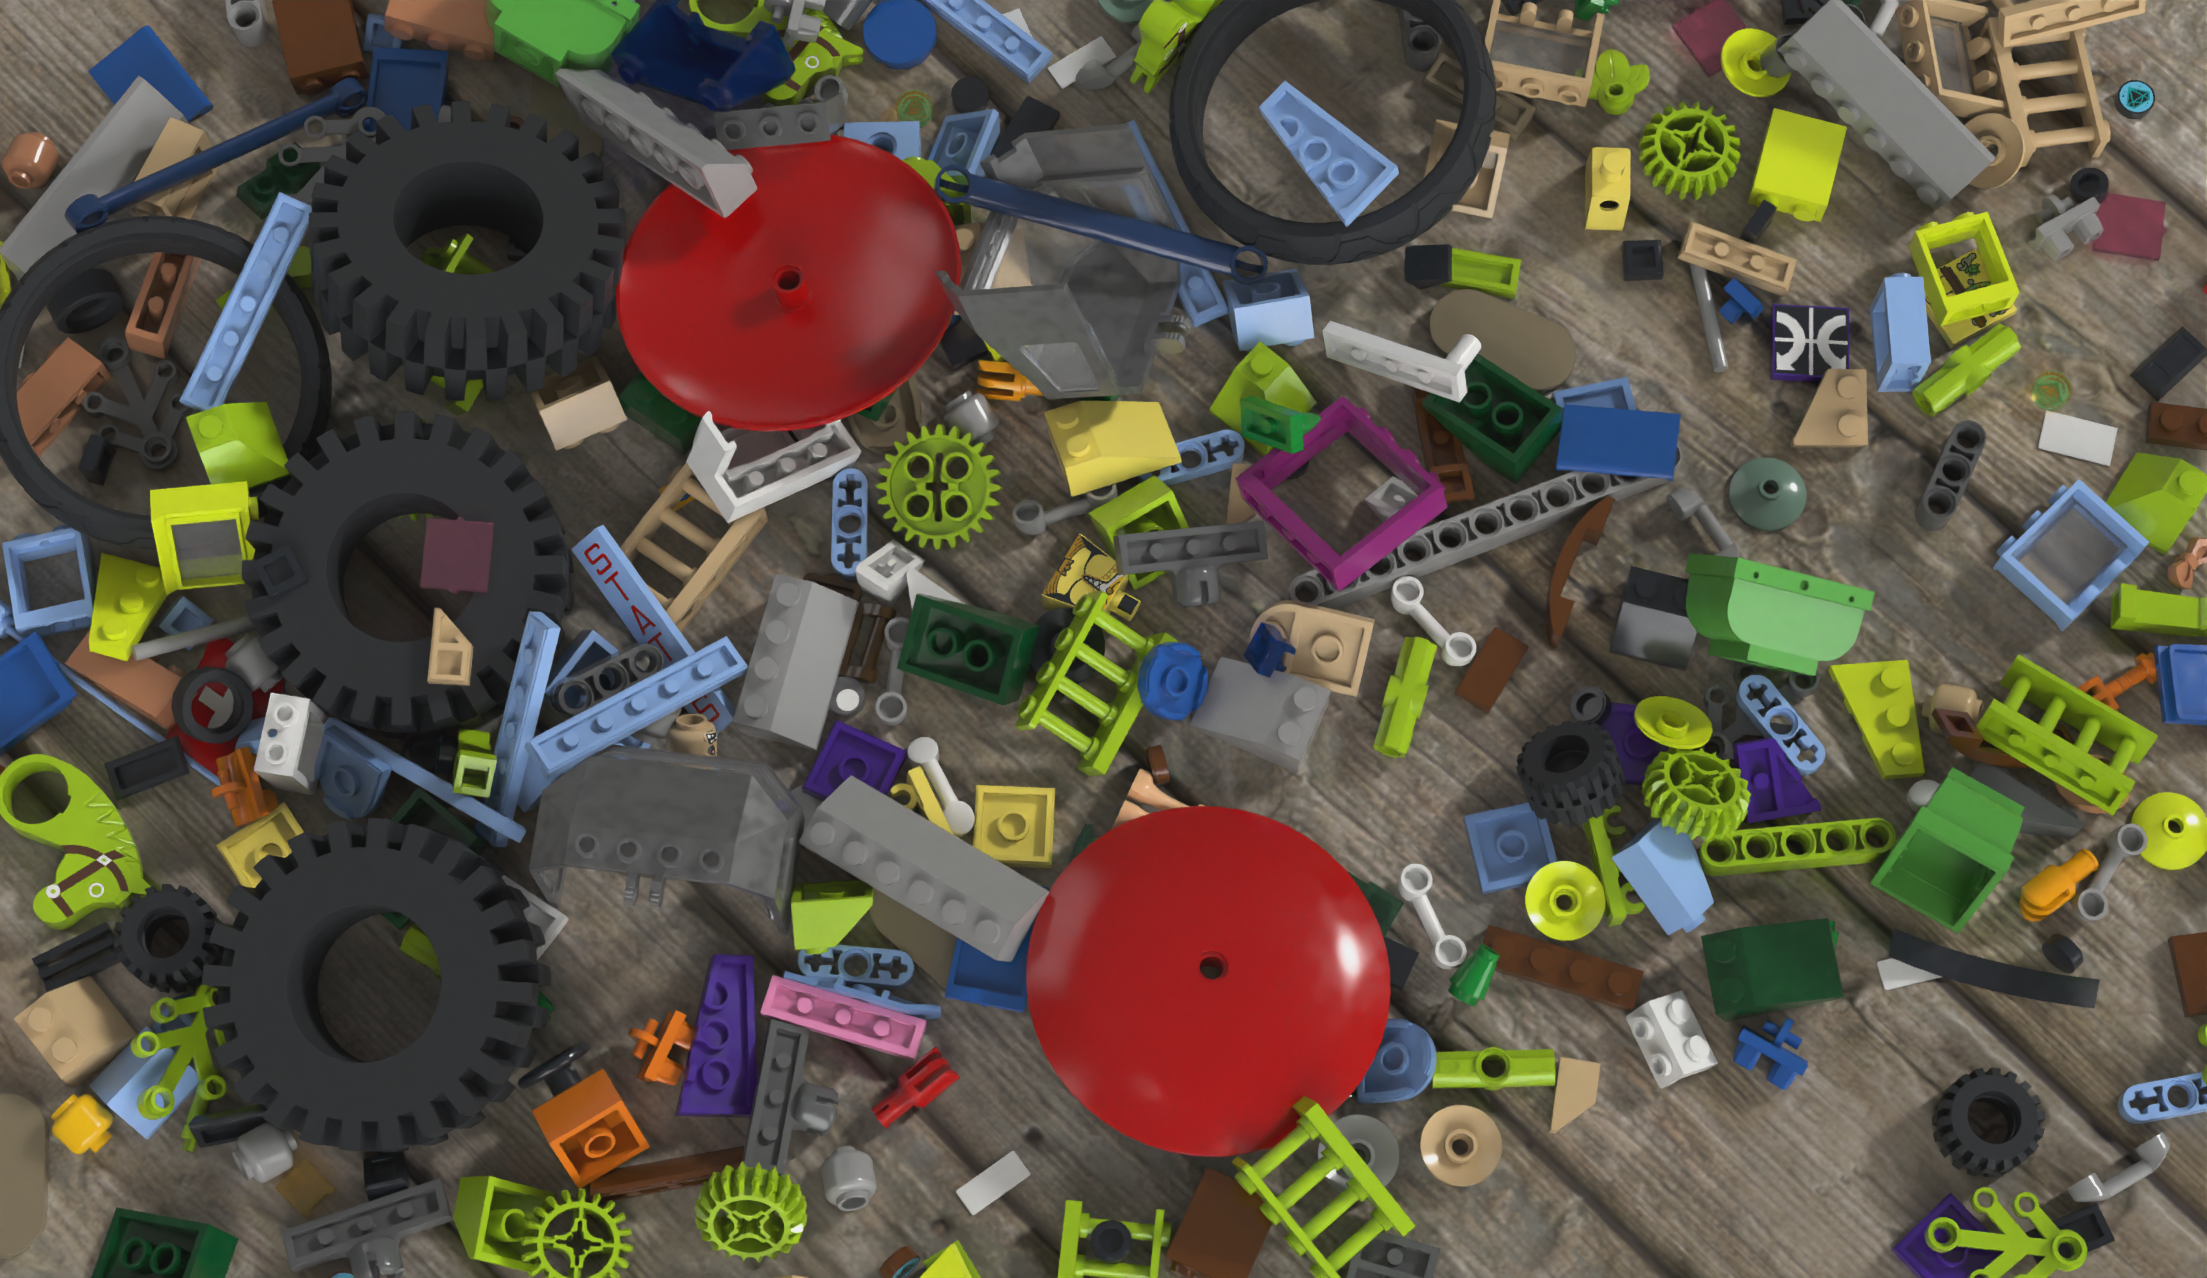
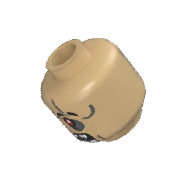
M681 715L676 718V723L667 732L666 751L718 757V730L712 722L707 721L704 715ZM668 761L672 766L698 769L710 767L707 765Z

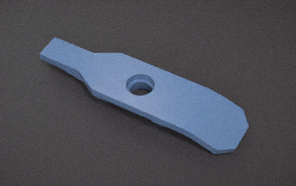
M785 971L783 976L785 979L917 1018L935 1019L941 1017V1006L917 1004L891 995V992L887 990L883 991L881 997L876 996V990L861 984H854L853 988H849L845 978L840 976L838 978L801 976Z

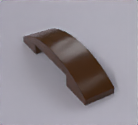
M1412 387L1416 421L1426 471L1428 473L1431 471L1435 472L1438 481L1446 487V490H1444L1446 503L1474 500L1475 495L1468 462H1465L1462 443L1422 406V402L1430 392Z
M1607 496L1582 517L1570 533L1559 554L1550 580L1546 600V630L1550 646L1557 648L1575 602L1562 597L1561 593L1581 542L1583 540L1597 546L1614 503V498Z
M1938 708L1933 710L1931 715L1946 740L1961 754L1978 762L1994 766L2011 768L2029 767L1986 742L1968 712ZM2057 724L2052 733L2074 745L2075 742L2066 727Z

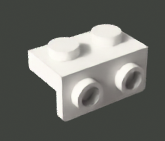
M1683 991L1648 1001L1626 1016L1632 1033L1661 1089L1670 1086L1681 1078L1708 1070L1718 1064Z

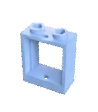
M1896 273L1889 277H1884L1870 306L1877 392L1913 391L1919 385L1931 364L1923 277H1911L1907 273Z
M60 525L53 528L52 532L39 535L33 533L20 534L14 537V540L2 543L15 629L20 635L28 637L33 632H37L41 638L91 627L97 581L90 538L86 534L76 531L68 525ZM77 551L84 599L32 611L24 562Z

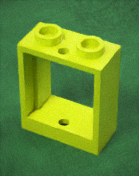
M1988 211L1976 215L1973 212L1963 213L1955 217L1951 222L1940 225L1938 222H1930L1922 225L1915 231L1908 248L1919 276L1923 277L1924 289L1939 327L2012 307L2020 292ZM1974 238L1992 285L1947 297L1929 250Z

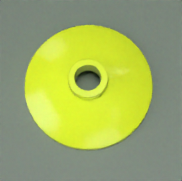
M1746 28L1734 32L1725 41L1720 59L1722 69L1732 85L1741 92L1754 97L1775 95L1786 86L1791 73L1780 78L1771 77L1766 74L1767 71L1763 70L1760 64L1762 52L1775 42L1777 38L1759 29Z
M1668 696L1649 697L1638 703L1634 712V720L1638 728L1650 739L1668 747L1677 749L1698 748L1705 745L1712 735L1713 728L1707 715L1691 703Z
M2172 792L2157 793L2146 798L2135 809L2130 824H2137L2145 831L2147 846L2140 855L2150 864L2166 870H2180L2195 864L2205 854L2207 850V817L2200 806L2190 798ZM2168 822H2176L2180 826V833L2170 831Z
M1558 861L1544 866L1532 877L1526 889L1525 907L1530 921L1538 931L1555 940L1572 941L1588 935L1600 923L1605 911V892L1600 880L1590 869L1576 862ZM1566 896L1571 901V907L1567 910L1560 909L1556 903L1557 898Z

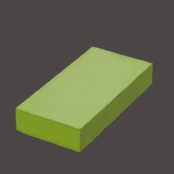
M1452 248V281L1440 284V286L1459 290H1476L1488 295L1515 299L1522 259Z

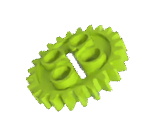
M937 424L935 435H931L926 426H921V438H917L913 433L907 432L909 444L905 446L895 441L894 445L899 452L897 456L891 454L884 455L886 460L891 463L890 469H878L879 473L887 477V481L876 484V488L886 491L887 496L879 499L877 502L880 505H889L891 508L884 514V519L896 518L898 520L892 529L894 532H900L905 528L908 529L905 541L911 542L918 535L920 536L919 547L926 548L930 539H933L935 550L942 549L944 540H947L951 548L955 549L958 545L957 537L961 536L967 543H971L970 530L974 529L982 534L985 532L980 523L982 518L990 521L995 519L987 510L989 506L997 507L1001 504L991 498L992 493L1003 490V487L992 484V479L999 476L1001 471L989 470L988 466L996 458L993 455L981 456L986 447V444L983 442L973 447L971 446L974 436L972 433L968 432L960 440L959 428L953 426L949 435H945L944 426L941 424ZM938 453L943 454L941 481L948 484V490L941 491L940 494L942 520L940 522H937L935 519L938 495L930 489L931 484H937L938 467L936 463ZM925 457L930 465L929 472L923 478H915L911 471L912 463L917 458ZM956 458H964L968 463V472L960 479H954L949 470L950 464ZM918 496L926 497L929 502V509L922 517H915L911 512V502ZM962 496L967 501V511L963 516L954 518L949 512V504L955 497Z

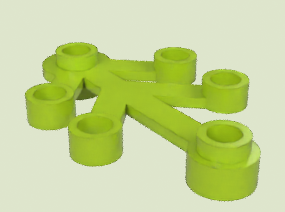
M201 984L197 988L195 996L177 1000L165 997L151 1005V1018L159 1024L173 1021L178 1015L197 1012L188 1027L158 1034L146 1031L132 1039L131 1050L139 1058H147L157 1053L158 1050L178 1046L158 1084L144 1089L138 1096L137 1108L144 1118L157 1120L172 1112L175 1104L173 1092L192 1057L199 1079L197 1088L199 1096L205 1101H213L225 1094L226 1083L222 1077L215 1074L205 1035L208 1028L205 1025L203 1008L216 1005L212 1000V994L215 992L219 996V989ZM161 1004H164L168 1007V1017H164L161 1014ZM214 1029L218 1046L225 1044L223 1031ZM142 1038L147 1039L150 1043L148 1052L141 1047ZM209 1081L213 1082L216 1086L215 1095L208 1091L207 1085ZM157 1094L163 1098V1108L158 1107L155 1102Z
M1988 1187L1977 1189L1971 1195L1970 1204L1976 1212L1986 1214L2003 1234L1963 1230L1959 1228L1954 1220L1947 1217L1935 1219L1925 1230L1927 1245L1939 1253L1949 1252L1956 1246L2003 1252L1984 1269L1975 1270L1967 1278H1974L1976 1275L1983 1276L1984 1278H2000L2026 1255L2042 1256L2044 1258L2027 1274H2019L2013 1278H2047L2057 1269L2064 1272L2076 1270L2083 1265L2087 1257V1246L2084 1239L2072 1230H2059L2039 1207L2037 1197L2030 1192H2022L2014 1197L2011 1208L2017 1217L2022 1219L2028 1218L2044 1239L2028 1237L1998 1202L1995 1191ZM1980 1193L1986 1194L1990 1198L1991 1204L1989 1207H1982L1979 1204L1977 1198ZM2021 1198L2030 1201L2032 1205L2030 1212H2024L2020 1209L2019 1200ZM1941 1229L1947 1234L1948 1239L1946 1243L1942 1244L1936 1241L1934 1237L1935 1230ZM2060 1244L2069 1246L2071 1249L2070 1258H2064L2059 1254L2058 1248Z

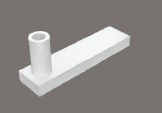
M1330 321L1323 329L1327 358L1459 403L1467 393L1465 370L1481 350L1480 341L1470 334L1462 335L1447 357L1443 359Z

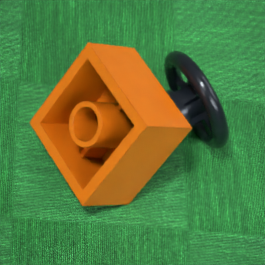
M581 1041L532 1069L518 1080V1086L521 1089L529 1088L544 1080L553 1097L532 1110V1113L548 1143L578 1189L583 1188L650 1147L604 1068L581 1079L572 1062L590 1050V1043L587 1041Z

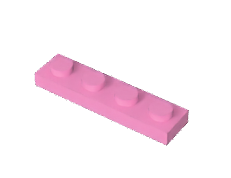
M772 975L760 1011L761 1016L805 1027L813 1032L914 1062L927 1026V1021L775 975Z

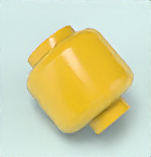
M72 1094L50 1117L54 1121L51 1128L52 1134L76 1155L83 1154L89 1148L94 1153H97L113 1136L108 1131L113 1123V1115L90 1094L81 1095L79 1098Z

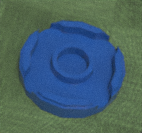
M916 0L881 2L868 13L863 25L864 44L871 58L878 63L880 61L882 64H886L888 68L896 70L912 68L924 62L937 41L935 19L929 9Z
M1164 642L1153 647L1144 657L1138 673V691L1141 702L1149 713L1160 719L1182 720L1187 718L1186 715L1190 714L1191 711H1196L1202 705L1208 688V671L1206 666L1202 665L1199 658L1202 656L1197 649L1187 643Z

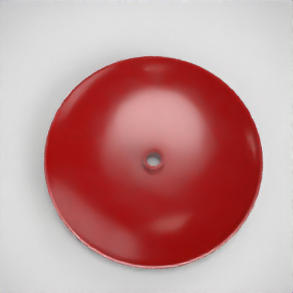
M830 135V141L727 150L733 156L737 154L743 156L753 168L751 175L758 189L726 219L671 183L652 202L632 231L623 252L621 278L619 284L616 285V310L619 327L626 347L636 366L662 395L677 406L703 418L706 412L710 411L714 423L753 431H790L832 423L860 412L891 394L926 362L939 344L954 313L955 307L950 302L934 271L945 270L955 285L958 284L959 287L961 282V254L954 224L939 195L917 171L895 155L874 145L852 138Z
M1190 806L1150 813L1108 831L1088 845L1070 862L1050 889L1036 917L1026 961V990L1034 1030L1046 1058L1069 1092L1105 1124L1127 1137L1151 1147L1191 1156L1226 1157L1245 1155L1274 1147L1298 1126L1296 1121L1301 1117L1292 1106L1303 1096L1317 1102L1329 1117L1349 1098L1367 1073L1382 1041L1389 1013L1391 988L1386 945L1374 912L1356 882L1344 867L1326 850L1307 836L1266 816L1226 807ZM1205 966H1212L1220 972L1221 976L1216 979H1208L1202 975L1200 969Z

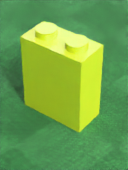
M1774 108L1767 124L1747 203L1756 205L1758 208L1763 200H1766L1777 207L1776 211L1792 214L1798 220L1821 222L1828 206L1847 127Z

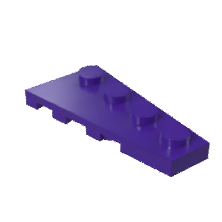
M714 954L709 959L675 1116L750 1118L757 1084L753 956Z

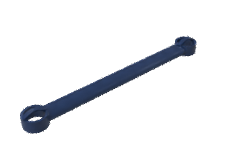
M355 78L343 79L334 85L325 97L99 198L95 194L81 196L66 209L65 219L76 233L92 227L97 228L105 223L108 216L303 129L305 121L311 116H320L323 119L337 114L339 117L351 116L364 106L368 94Z
M960 165L944 167L934 180V190L940 199L947 204L956 205L964 203L1229 275L1240 284L1249 285L1259 281L1265 276L1268 269V260L1265 253L1251 245L1238 247L971 174ZM951 170L958 171L966 177L968 185L953 183L942 179L941 176ZM940 187L966 194L963 197L951 198L945 195ZM1251 251L1259 257L1261 265L1246 263L1237 260L1236 257L1240 252ZM1235 267L1259 274L1257 277L1245 278L1236 272Z

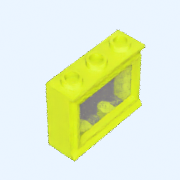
M247 481L150 490L151 523L166 595L177 589L184 590L246 584L242 580V560H253L255 549L246 539V534L250 521L260 520L257 496H249Z

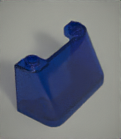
M656 0L611 52V56L618 66L619 75L627 83L632 85L637 83L704 105L712 111L719 110L725 112L784 85L796 71L795 65L773 24L759 21L746 38H742L705 26L697 12L693 11L688 16L677 7L680 0Z

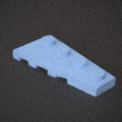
M1286 81L1259 106L1263 118L1346 227L1399 174L1397 165Z

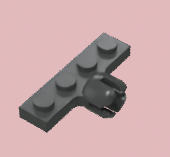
M1264 520L1113 536L1118 575L1155 571L1168 572L1172 580L1174 603L1178 607L1183 608L1205 606L1219 601L1221 596L1218 570L1221 565L1268 559Z
M771 1019L767 1026L742 1161L747 1167L754 1168L760 1162L762 1169L769 1170L776 1166L778 1175H784L791 1132L798 1130L825 1136L834 1124L837 1115V1109L834 1108V1104H839L838 1093L833 1088L809 1083L803 1078L802 1071L810 1032L808 1028Z
M439 1178L282 1230V1236L289 1266L294 1273L342 1257H349L354 1278H379L377 1268H379L381 1275H386L387 1278H401L404 1267L398 1246L400 1240L405 1236L453 1221L444 1184Z

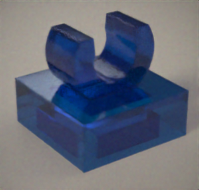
M1261 622L1243 656L1258 674L1270 678L1274 670L1286 671L1287 667L1280 660L1284 652L1295 655L1297 650L1287 639L1281 636L1274 626Z

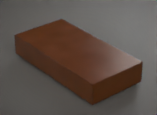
M1495 627L1456 689L1455 695L1489 714L1528 651L1529 646Z
M2207 932L2171 936L2168 939L2185 1018L2207 1015Z

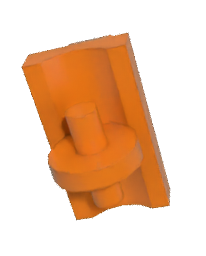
M249 747L239 748L229 755L216 759L219 769L217 774L221 785L210 790L213 799L225 797L227 808L231 810L235 827L246 826L269 815V812L279 806L275 792L271 789L262 790L258 778L261 776L254 771L257 754H252Z
M674 1010L673 1013L668 1012L656 1037L653 1035L659 1022L654 1019L648 1018L643 1030L631 1027L628 1036L637 1041L631 1055L642 1059L647 1048L650 1047L649 1053L636 1077L637 1079L645 1083L656 1081L670 1086H675L678 1083L684 1066L667 1058V1055L672 1045L689 1052L694 1026L684 1021L687 1015L677 1010Z

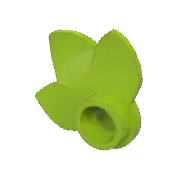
M1608 49L1602 52L1596 61V69H1594L1588 98L1598 100L1599 105L1608 114L1621 115L1626 113L1633 105L1635 95L1646 89L1649 84L1650 72L1648 66L1639 64L1630 67L1625 55L1618 50ZM1577 70L1575 77L1582 78L1583 70Z

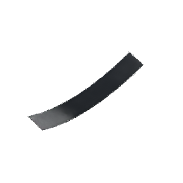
M1894 928L1888 956L1915 968L1976 987L2039 1001L2086 1008H2095L2100 979L2043 972L1984 959L1934 944Z

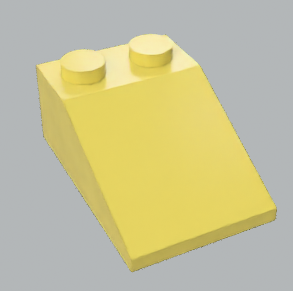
M1078 401L1044 412L1050 440L1071 497L1182 462L1159 402Z

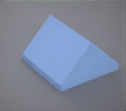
M995 109L945 116L928 160H933L941 169L949 165H960L971 174L984 177L985 173L980 162L990 156L1000 138L999 112ZM952 170L946 172L956 183L968 185L967 179L962 173Z
M146 1026L140 1033H143V1032H146V1031H150V1032H153V1031H152L149 1027ZM142 1038L141 1047L147 1052L150 1049V1043L147 1039ZM130 1042L89 1087L107 1106L148 1140L197 1089L199 1079L197 1071L188 1065L173 1092L175 1104L172 1112L157 1120L144 1118L137 1108L138 1096L144 1089L158 1084L175 1051L167 1048L158 1050L157 1053L147 1058H139L132 1052ZM157 1094L155 1102L158 1107L163 1108V1098Z

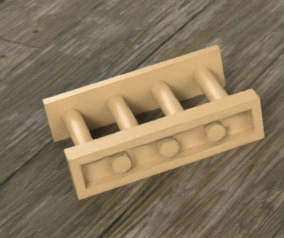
M1968 0V2H1969L1970 4H1978V3L1990 1V0ZM1991 0L1999 10L1998 41L2003 48L2143 14L2146 9V0H2032L2016 5L2011 0Z
M1998 17L1988 18L1980 33V37L1988 38L1991 41V48L1984 56L1988 71L1995 72L1998 76L1996 84L1992 87L1994 98L2006 103V109L1998 114L2013 120L2023 134L2025 155L2021 167H2026L2036 148L2086 141L2088 142L2091 158L2099 157L2106 144L2110 141L2111 132L2108 121L2103 120L2089 64L2084 43L2086 28L2003 48L1998 41ZM2058 41L2064 42L2067 60L2021 66L2017 62H2013L2011 54L2013 47ZM2072 75L2076 93L2033 99L2021 96L2019 84L2022 80ZM2080 108L2084 127L2039 133L2029 130L2027 122L2029 114Z
M687 462L683 467L679 465L673 470L668 478L667 488L620 547L631 564L641 553L683 581L684 588L676 599L673 597L667 599L648 586L681 633L768 522L766 511L763 507L730 522V529L723 538L717 537L715 539L673 511L683 496L688 493L723 517L708 493L696 481L695 474ZM663 523L706 551L707 558L699 569L697 567L691 569L650 541Z

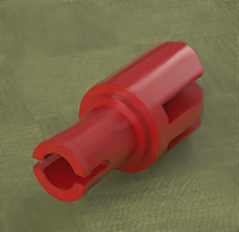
M934 1047L898 1076L899 1081L897 1084L899 1087L870 1109L887 1129L913 1106L916 1108L919 1106L921 1108L926 1107L959 1080L960 1077L956 1071L951 1070V1065L945 1058H942L939 1049Z

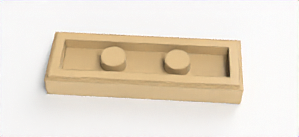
M1690 221L1686 228L1678 255L1680 260L1732 279L1735 277L1740 282L1782 297L1789 290L1797 259Z

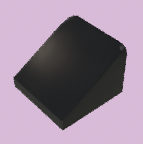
M1440 244L1406 247L1405 281L1420 290L1452 281V246Z
M404 1151L363 1159L364 1186L369 1202L410 1188Z

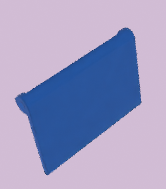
M149 25L138 30L88 71L114 105L135 79L140 76L185 116L188 123L198 114L205 115L213 109L212 103Z
M1565 404L1556 471L1569 470L1661 478L1673 481L1681 414Z

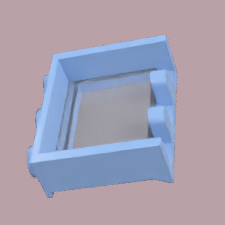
M2080 479L2069 489L2062 485L2047 501L2052 506L2044 514L2037 510L2023 524L2022 528L2026 532L2018 540L2011 536L1996 551L2000 558L1993 567L1995 571L1998 570L2046 613L2062 632L2149 544L2146 538Z

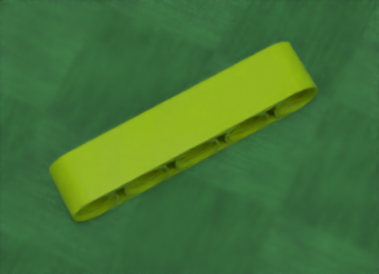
M1881 818L1735 830L1732 835L1727 834L1722 840L1714 837L1708 842L1703 840L1697 855L1704 874L1714 877L1873 863L1880 861L1893 847L1896 841V833L1894 827L1888 821ZM1867 833L1878 835L1883 842V847L1876 848L1871 846L1867 842L1865 835ZM1826 837L1838 838L1843 844V851L1830 849L1826 843ZM1786 841H1798L1804 848V854L1795 855L1791 853L1786 846ZM1752 843L1761 846L1765 857H1752L1748 853L1746 845ZM1717 847L1721 849L1725 855V861L1715 862L1711 860L1707 854V848Z

